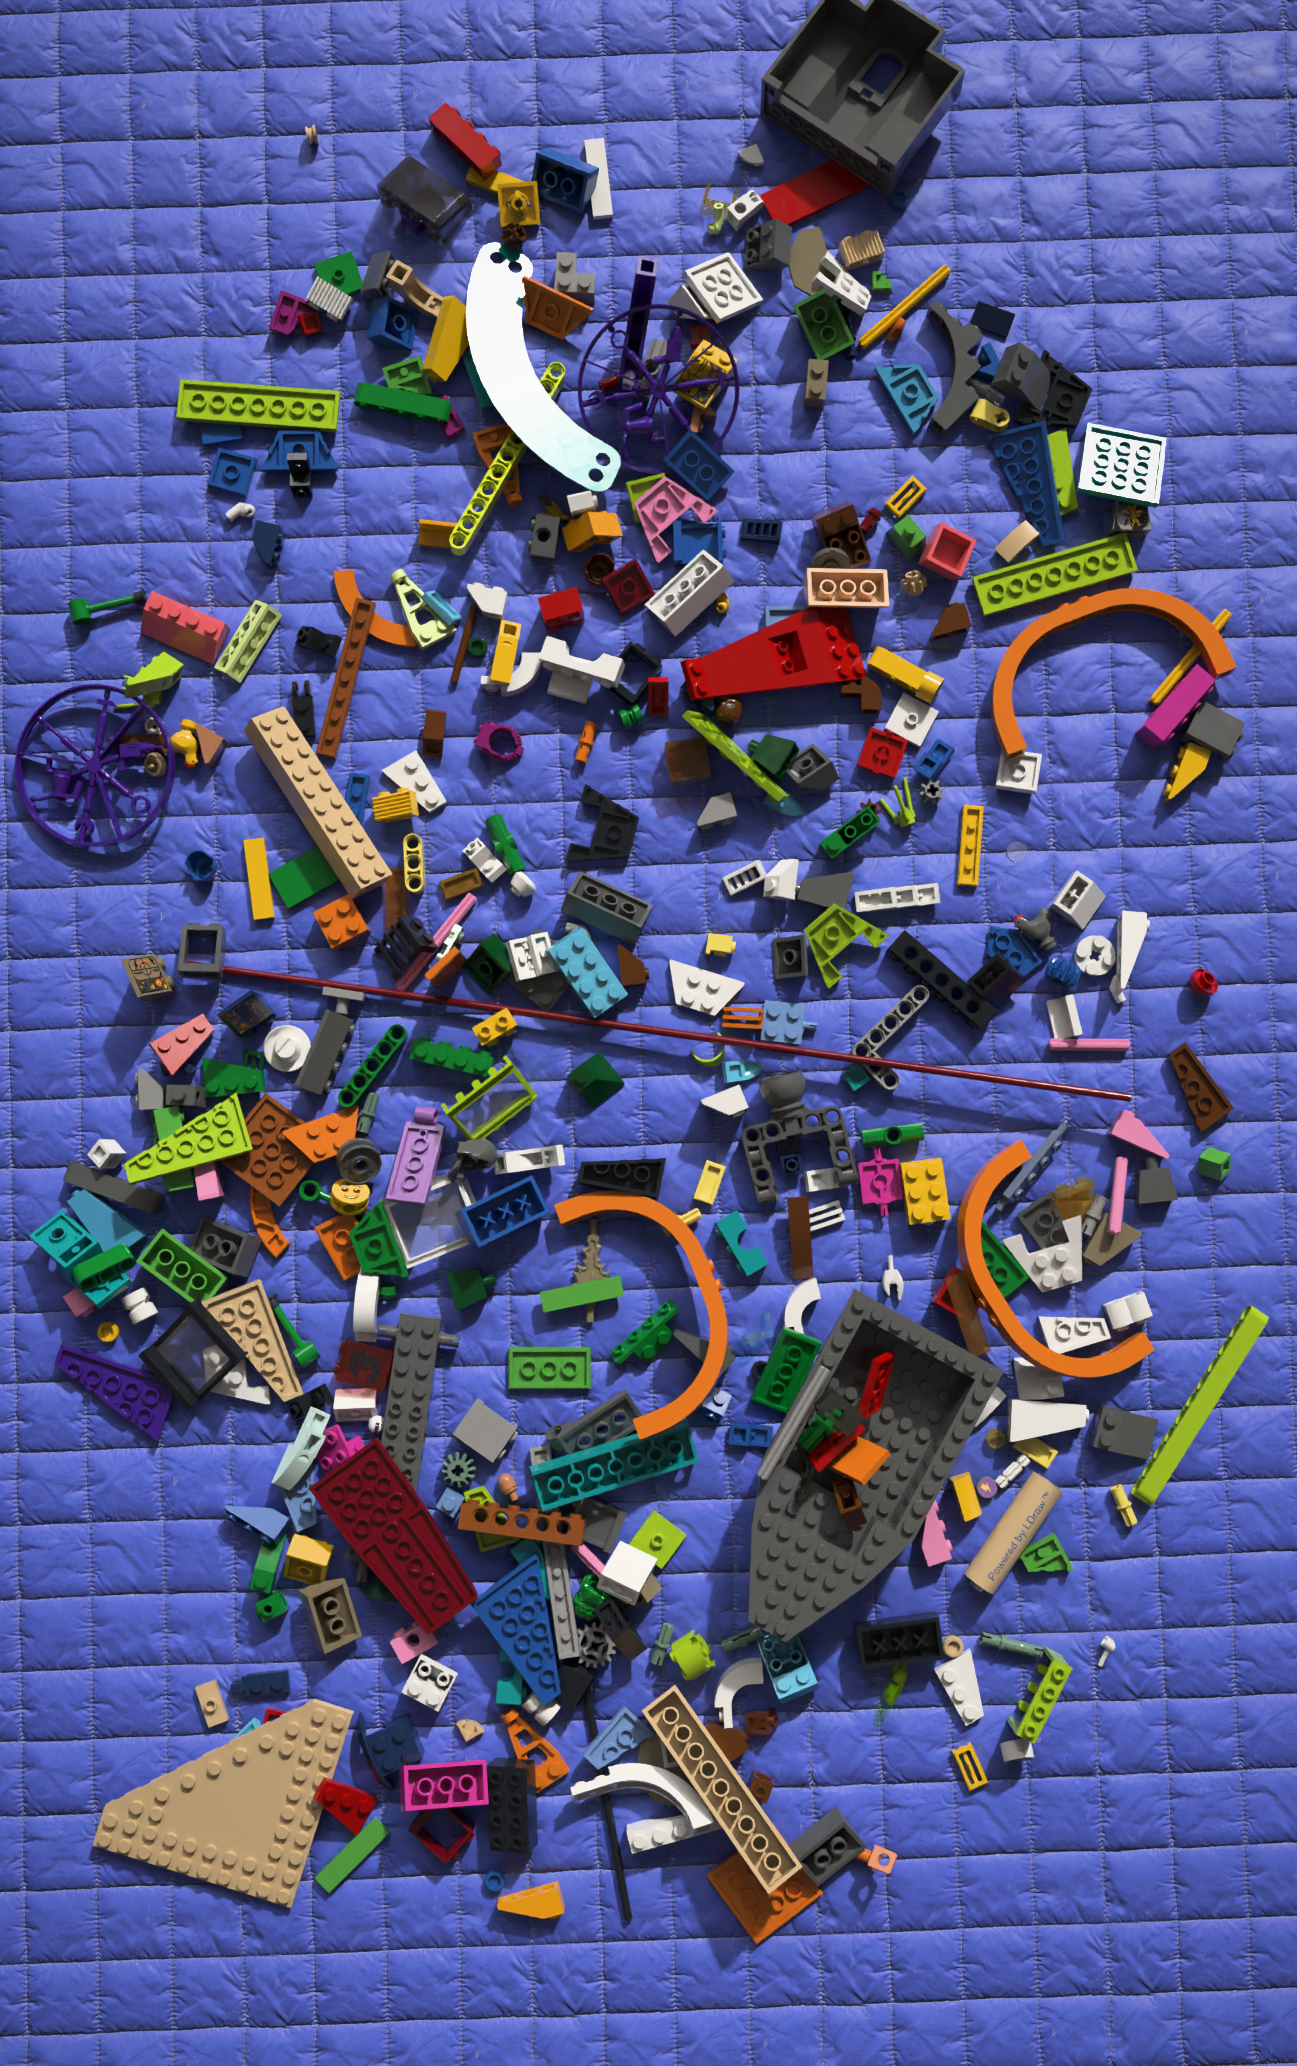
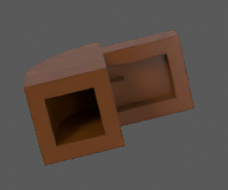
M861 677L859 685H856L855 682H846L844 685H841L839 698H859V714H879L882 710L881 691L878 685L871 679Z

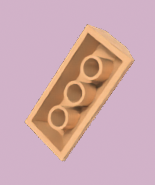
M807 568L803 587L804 599L808 607L889 608L887 570Z

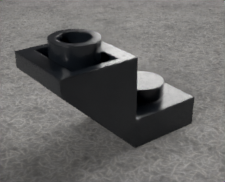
M287 453V463L290 469V489L293 497H313L311 464L308 454Z
M302 626L297 633L295 644L324 656L335 657L342 638L333 634H325L314 627Z
M326 1383L286 1404L290 1415L296 1422L307 1416L310 1407L321 1409L333 1403L334 1399Z

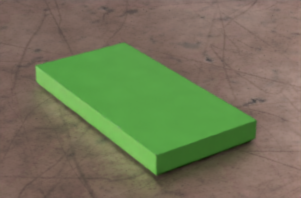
M509 1347V1389H591V1347Z

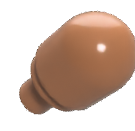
M501 1474L497 1481L501 1492L504 1495L508 1494L513 1502L519 1498L515 1491L517 1484L510 1474Z

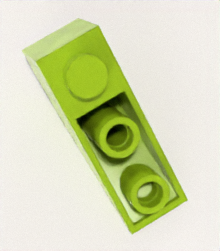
M162 652L158 657H153L149 665L142 667L134 678L131 677L127 680L124 697L128 699L169 689L181 678L184 664L166 652Z

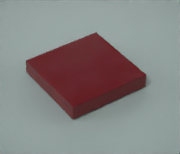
M636 558L601 578L603 585L621 615L655 595Z

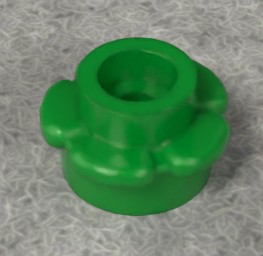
M383 1283L380 1285L379 1295H382L383 1299H392L394 1295L398 1294L396 1284Z

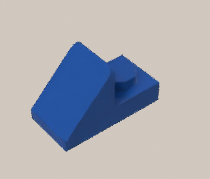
M989 342L982 346L979 353V359L985 367L977 370L975 378L992 384L1000 361Z

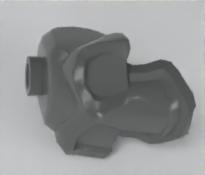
M484 1138L457 1142V1155H455L452 1168L448 1173V1179L453 1183L464 1182L467 1172L474 1173L478 1170L482 1171L491 1168L497 1160V1149L494 1144Z

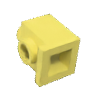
M708 933L705 955L709 956L710 952H714V956L718 957L734 954L736 942L732 941L733 936Z

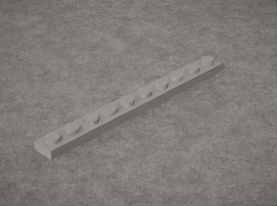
M551 1445L529 1448L532 1466L553 1460ZM555 1507L543 1512L541 1509V1513L549 1514V1511L560 1512V1507ZM540 1519L542 1531H546L548 1528V1522L545 1519ZM562 1522L558 1526L561 1533H563ZM543 1541L559 1659L578 1657L581 1654L565 1544Z

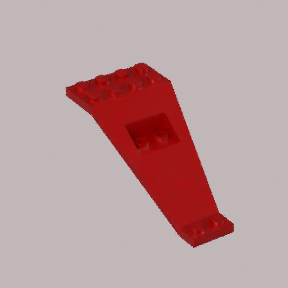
M809 607L706 656L685 659L680 662L691 701L860 681L861 677L867 678L847 607Z

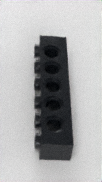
M906 930L887 949L889 952L888 956L896 963L900 961L905 966L903 969L911 976L915 974L920 979L919 983L927 989L931 988L935 992L934 996L941 1002L946 1001L951 1006L950 1010L957 1016L961 1014L967 1019L965 1023L972 1029H981L997 1011L994 1006L981 997ZM909 949L914 952L915 957L913 960H908L905 957L906 950ZM921 963L929 965V973H923L920 970ZM937 976H942L945 979L943 987L936 984L935 979ZM953 989L960 992L959 1000H954L951 997ZM968 1003H973L976 1006L974 1013L967 1011L966 1006Z

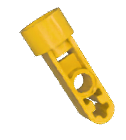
M879 646L876 647L866 664L871 670L915 693L916 697L929 704L933 702L944 682V679L930 671L926 672Z

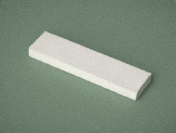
M604 138L584 140L587 163L599 168L596 188L591 196L593 220L613 218Z

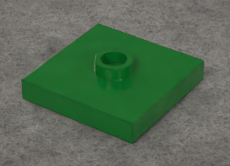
M352 251L314 264L318 277L348 296L360 292L363 282Z

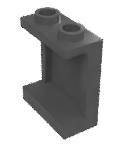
M1202 700L1201 704L1193 711L1179 741L1187 744L1190 740H1193L1221 755L1219 761L1223 763L1227 758L1231 759L1237 749L1234 746L1244 735L1242 729L1245 723Z
M592 1497L574 1501L571 1509L574 1510L573 1514L582 1515V1519H587L584 1541L601 1547L604 1552L611 1554L627 1512ZM564 1523L563 1528L566 1529V1534L569 1531V1526L567 1523Z

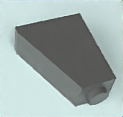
M847 872L802 879L801 884H796V901L825 910L835 903L845 909L855 873Z

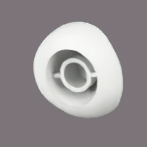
M284 1025L276 1027L265 1038V1057L269 1064L279 1071H294L303 1065L311 1047L310 1040L304 1031L295 1026Z

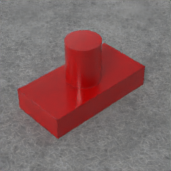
M648 677V716H669L668 677Z

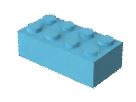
M582 927L576 928L545 950L591 1017L596 1018L628 995Z

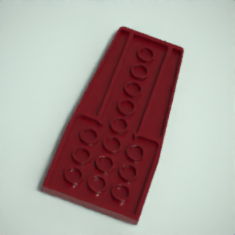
M378 1437L309 1488L347 1542L427 1634L434 1632L477 1599L478 1591L419 1494Z

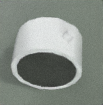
M1025 1739L1011 1740L1000 1744L1003 1760L1006 1764L1034 1759L1032 1744Z

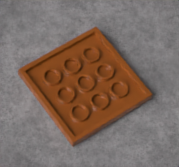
M265 1093L244 1119L253 1152L220 1160L219 1162L281 1207L314 1163L303 1152L298 1150L288 1138H285L282 1133L284 1130L302 1125L305 1122Z

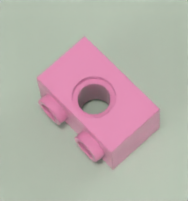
M415 1620L408 1629L405 1630L403 1627L394 1632V1637H392L390 1643L401 1664L437 1645L440 1641L437 1631L435 1630L431 1634H427ZM415 1634L419 1637L420 1641L413 1643L410 1641L409 1636Z

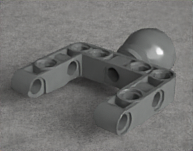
M801 1070L786 1072L759 1080L760 1095L768 1105L773 1107L770 1111L773 1114L768 1121L751 1124L742 1133V1140L759 1206L780 1201L766 1143L787 1139V1137L797 1134L804 1135L825 1129L839 1187L859 1183L841 1109L835 1105L813 1110L805 1107V1102L801 1100L805 1095L806 1081ZM829 1111H835L838 1114L836 1121L831 1122L827 1119L826 1115ZM809 1116H815L818 1119V1124L816 1126H809L806 1119ZM770 1125L776 1126L778 1134L775 1136L769 1135L767 1127ZM750 1130L756 1131L758 1139L755 1141L748 1139L747 1132ZM839 1151H845L848 1154V1158L845 1161L837 1159L836 1155ZM759 1170H765L768 1173L766 1180H760L757 1177Z

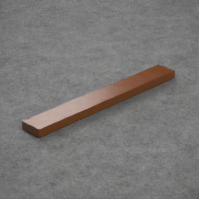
M360 598L355 600L316 749V754L333 759L337 758L375 613L376 602Z

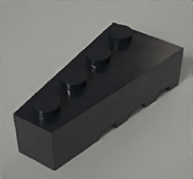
M666 1158L581 1162L578 1185L607 1191L634 1193L652 1200H658Z

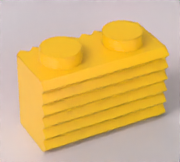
M399 788L397 793L390 794V792H380L378 797L372 798L375 822L383 824L419 816L416 792L409 790V788Z

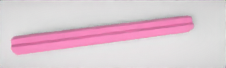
M471 893L465 896L433 936L434 942L438 946L436 951L446 940L454 924L458 925L477 901L476 897ZM421 952L397 981L395 987L399 991H405L435 952Z

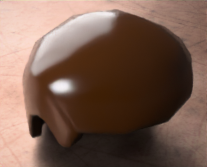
M604 553L592 555L584 567L585 578L592 585L603 586L601 578L614 571V561L609 555Z

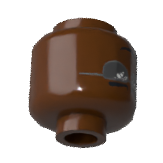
M737 696L721 698L715 712L718 722L727 727L738 724L744 711V705Z

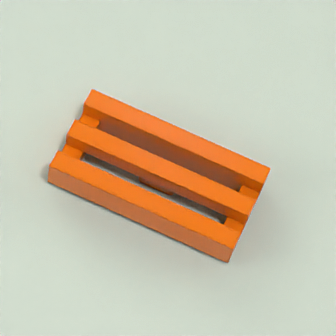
M723 1007L725 1013L723 1015L724 1023H722V1027L763 1028L764 1009ZM730 1012L759 1013V1016L730 1015ZM729 1019L758 1021V1025L729 1023Z

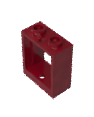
M457 1808L444 1809L465 1828L453 1844L446 1849L423 1828L424 1824L437 1810L421 1811L411 1822L408 1831L445 1864L450 1859L454 1860L461 1852L459 1848L464 1843L467 1845L475 1835L473 1833L475 1824Z

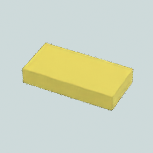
M706 1160L693 1199L713 1205L726 1167Z
M1036 1437L1015 1441L1012 1444L1013 1448L1046 1469L1049 1468L1058 1451Z

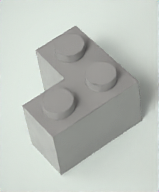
M557 252L554 290L581 303H595L596 275L592 273H577V253Z

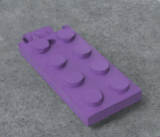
M417 1106L414 1112L415 1123H405L386 1194L388 1202L427 1206L447 1129L446 1126L436 1125L439 1118L437 1108Z

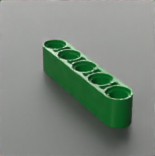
M363 382L358 383L353 402L354 405L363 409L439 424V419H442L445 425L448 424L452 409V403L445 399Z
M394 1024L387 1030L340 1091L338 1102L341 1106L350 1108L356 1106L407 1040L408 1030L404 1026ZM401 1028L403 1036L400 1039H395L393 1032ZM388 1044L391 1051L385 1056L381 1053V1048L383 1045ZM375 1060L378 1063V1068L376 1071L371 1072L368 1066L371 1061ZM359 1077H364L366 1080V1084L362 1088L356 1085V1080ZM347 1093L353 1095V1101L350 1104L344 1102V1096Z

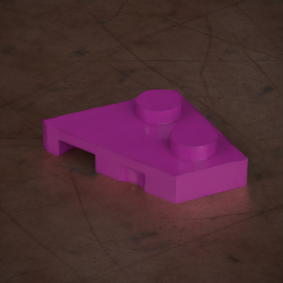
M281 290L269 325V331L289 337L300 327L297 316L316 311V309L308 305L310 301Z

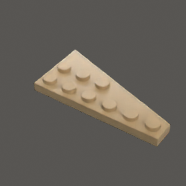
M260 1279L201 1301L203 1306L245 1352H248L246 1357L284 1402L303 1394Z

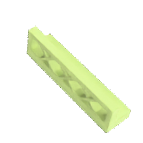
M255 600L214 668L241 683L282 615L268 604Z

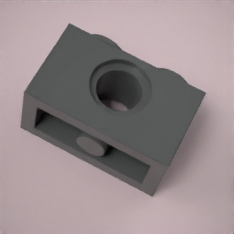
M536 514V520L532 519L531 531L534 532L533 539H529L528 552H531L532 558L556 561L562 522L560 517ZM542 533L549 534V539L546 542L539 541V536Z

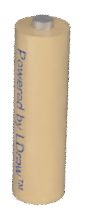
M1032 1471L963 1572L972 1580L971 1586L980 1592L984 1589L992 1595L996 1593L1064 1493L1059 1487L1039 1473Z

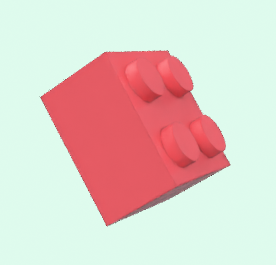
M941 522L933 527L918 564L954 581L962 577L976 539Z

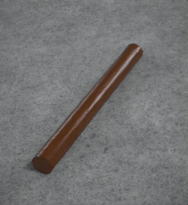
M470 605L450 679V682L453 684H458L467 645L478 607L475 605Z

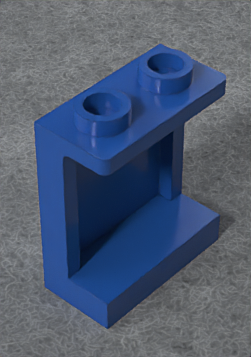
M717 520V523L681 524V521H673L674 566H686L702 550H705L722 564L723 558H726V546H722V539L726 538L725 526H722L721 520Z

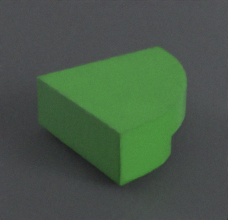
M872 270V293L892 292L890 280L881 272Z

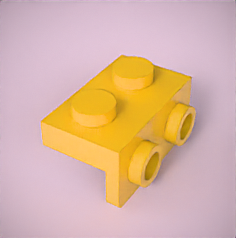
M505 1008L474 1026L472 1030L483 1047L487 1045L490 1048L499 1042L498 1038L503 1035L507 1038L517 1032L515 1028L519 1026L509 1010Z

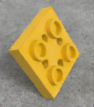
M537 181L497 184L501 227H505L510 223L514 225L519 224L520 226L540 224ZM529 200H530V201L532 202V205L528 207V206H527V202H528V205H530V202H529ZM507 202H511V207H510V204L508 203L507 205L509 206V208H507V207H506V203H507ZM522 212L523 216L521 218H518L517 215L521 216V214L518 213Z

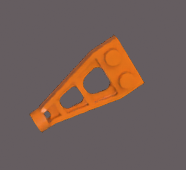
M506 423L472 433L478 454L488 470L494 461L490 451L501 448L512 430ZM508 456L507 461H511L513 458ZM518 464L513 471V480L508 481L502 490L509 507H515L523 503L519 488ZM499 473L493 475L495 478H501Z
M515 1707L509 1708L500 1716L507 1726L517 1759H528L527 1752L534 1747H539L547 1755L546 1760L535 1766L536 1793L570 1772V1768L559 1751L517 1712ZM523 1729L533 1738V1741L524 1747L521 1746L517 1738V1733Z

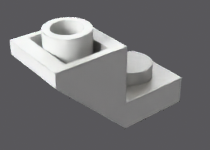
M478 838L470 842L463 850L465 855L491 883L507 870Z

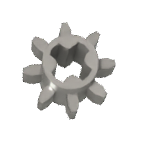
M929 779L927 786L921 784L920 787L923 789V792H920L919 796L924 797V804L927 801H931L932 805H934L936 798L942 800L943 797L940 795V792H943L944 788L939 787V780L936 783H932ZM930 788L936 792L933 796L931 793H927Z

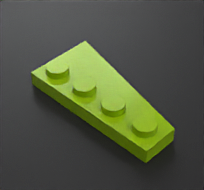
M1066 428L1048 435L1061 516L1078 509Z

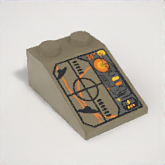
M150 954L121 960L137 998L155 1002L175 993L173 988L175 987V982L171 975H167L165 970L167 964L163 957Z

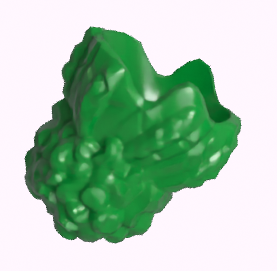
M594 1573L588 1574L582 1579L580 1590L573 1599L575 1614L587 1621L598 1617L594 1611L597 1606L610 1597L614 1598L613 1595L597 1588L600 1578Z

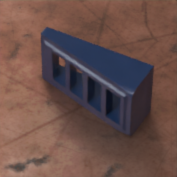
M743 518L740 539L779 545L783 521ZM748 525H752L751 534H747ZM756 526H760L759 535H754ZM764 527H767V535H763ZM772 528L775 529V536H771Z

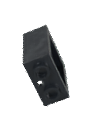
M630 641L618 658L623 659L625 662L632 653L654 670L649 677H657L662 671L661 660L654 655L649 656L645 652L646 649L639 643L634 644ZM648 678L635 695L620 683L617 688L611 686L608 689L627 704L633 706L636 705L647 691Z
M611 1597L594 1609L612 1642L630 1661L647 1650L630 1618Z

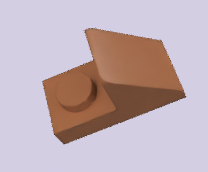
M694 405L690 429L697 436L698 433H702L704 421L716 423L717 416L710 406L704 411Z

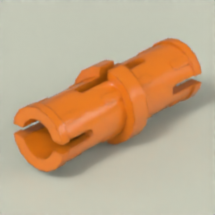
M585 721L581 738L578 739L579 746L574 759L577 762L587 763L590 749L594 745L593 739L598 725L594 722Z

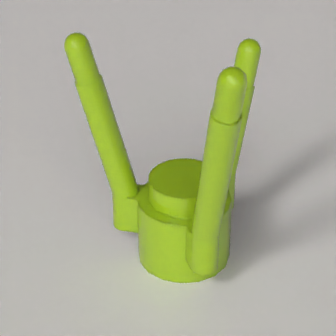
M124 675V676H123V678H124V679H127V680H128L129 678H131L130 676H127V675ZM162 691L143 695V700H146L147 702L145 703L150 707L155 708V704L160 705ZM139 703L121 704V705H117V707H114V708H115V709L138 708V706H139L140 704H139Z
M903 778L908 808H905L898 787L896 785L893 787L901 810L896 812L898 816L893 813L882 798L879 799L885 810L892 817L895 825L899 824L901 828L916 822L914 819L916 815L913 811L906 778Z

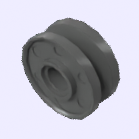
M365 1138L348 1140L341 1145L336 1154V1164L341 1176L352 1184L369 1182L380 1172L382 1165L380 1154L373 1142Z

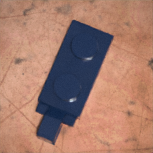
M289 1669L248 1673L246 1676L241 1677V1681H233L231 1684V1693L243 1692V1696L284 1693L291 1690Z

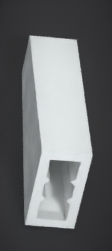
M1008 1399L1006 1440L1015 1442L1085 1427L1086 1422L1089 1420V1410L1083 1404Z

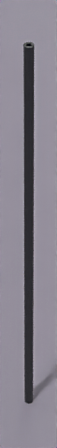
M575 1614L576 1626L578 1628L577 1616ZM589 1687L583 1699L592 1742L598 1735V1729ZM604 1766L600 1769H597L598 1776H606ZM608 1792L601 1794L624 1920L627 1921L632 1919V1912L611 1799Z

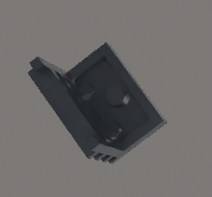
M399 916L397 918L398 922L390 926L391 930L388 933H384L382 941L376 943L377 947L374 951L375 953L381 951L395 971L392 975L393 979H397L420 951L434 953L438 948L433 936L426 931L423 922L416 917ZM394 934L409 954L408 958L393 938ZM387 942H388V944L390 945V947L392 948V950L394 951V953L396 954V956H397V957L399 958V960L401 961V963H402L401 966L398 964V962L396 961V959L393 957V955L391 954V952H390L389 949L387 948V946H386V943H387Z

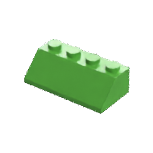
M179 1106L157 1109L150 1113L155 1143L158 1144L160 1140L166 1139L182 1127V1122H185L183 1110H179ZM191 1169L162 1176L165 1193L194 1187V1182H196L194 1170L191 1171Z
M163 1228L136 1261L189 1302H193L201 1297V1301L217 1296L228 1279L227 1276Z

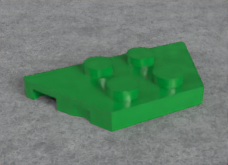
M379 1201L349 1232L362 1272L407 1277L409 1274L383 1201Z

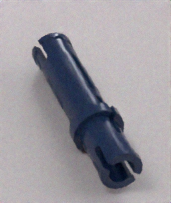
M840 298L836 300L855 342L856 335L853 333L849 308L841 303L842 299ZM855 343L844 349L846 360L850 361L858 357Z

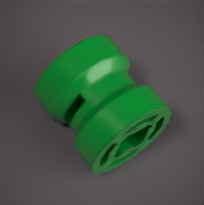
M637 704L631 706L629 710L623 709L618 711L625 730L630 729L632 725L644 723Z

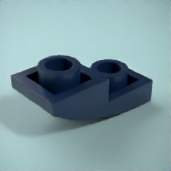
M793 1135L787 1137V1139L776 1141L783 1177L802 1174L803 1168L797 1136Z

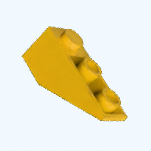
M501 620L490 681L510 685L521 624Z
M1188 742L1184 747H1180L1177 753L1178 763L1173 766L1170 772L1171 782L1170 784L1167 783L1163 791L1165 796L1163 802L1166 803L1205 770L1212 752L1211 750Z

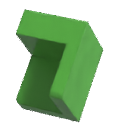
M1208 1147L1198 1157V1172L1201 1175L1221 1181L1231 1171V1154Z

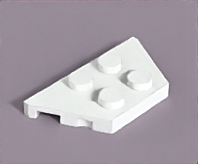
M670 959L669 964L677 1005L715 1016L744 986V982Z

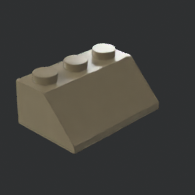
M345 1578L317 1582L299 1590L316 1649L326 1654L362 1637Z

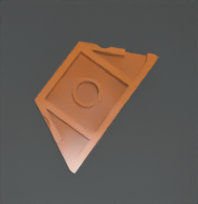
M524 275L521 279L522 284H524L525 296L523 298L526 307V323L561 340L594 311V308Z
M358 1105L282 1131L283 1136L288 1138L314 1164L336 1157L337 1151L342 1144L348 1140L355 1139Z

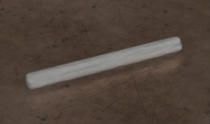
M820 1366L759 1469L757 1475L763 1480H768L829 1376L830 1370L826 1367Z

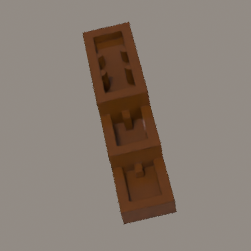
M808 1196L788 1197L789 1241L793 1279L813 1277Z

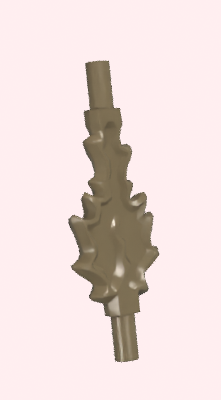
M590 1219V1231L586 1239L587 1247H582V1252L585 1255V1259L582 1260L584 1266L576 1265L578 1272H573L575 1283L571 1285L609 1278L610 1271H603L605 1264H599L601 1259H599L598 1255L602 1246L599 1244L600 1239L597 1236L598 1219ZM597 1302L584 1304L586 1306V1322H594V1307L597 1305Z

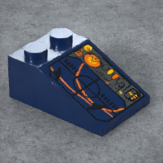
M252 990L217 1014L239 1037H246L247 1039L256 1034V1029L261 1025L265 1027L274 1020L273 1017L277 1015L264 996Z

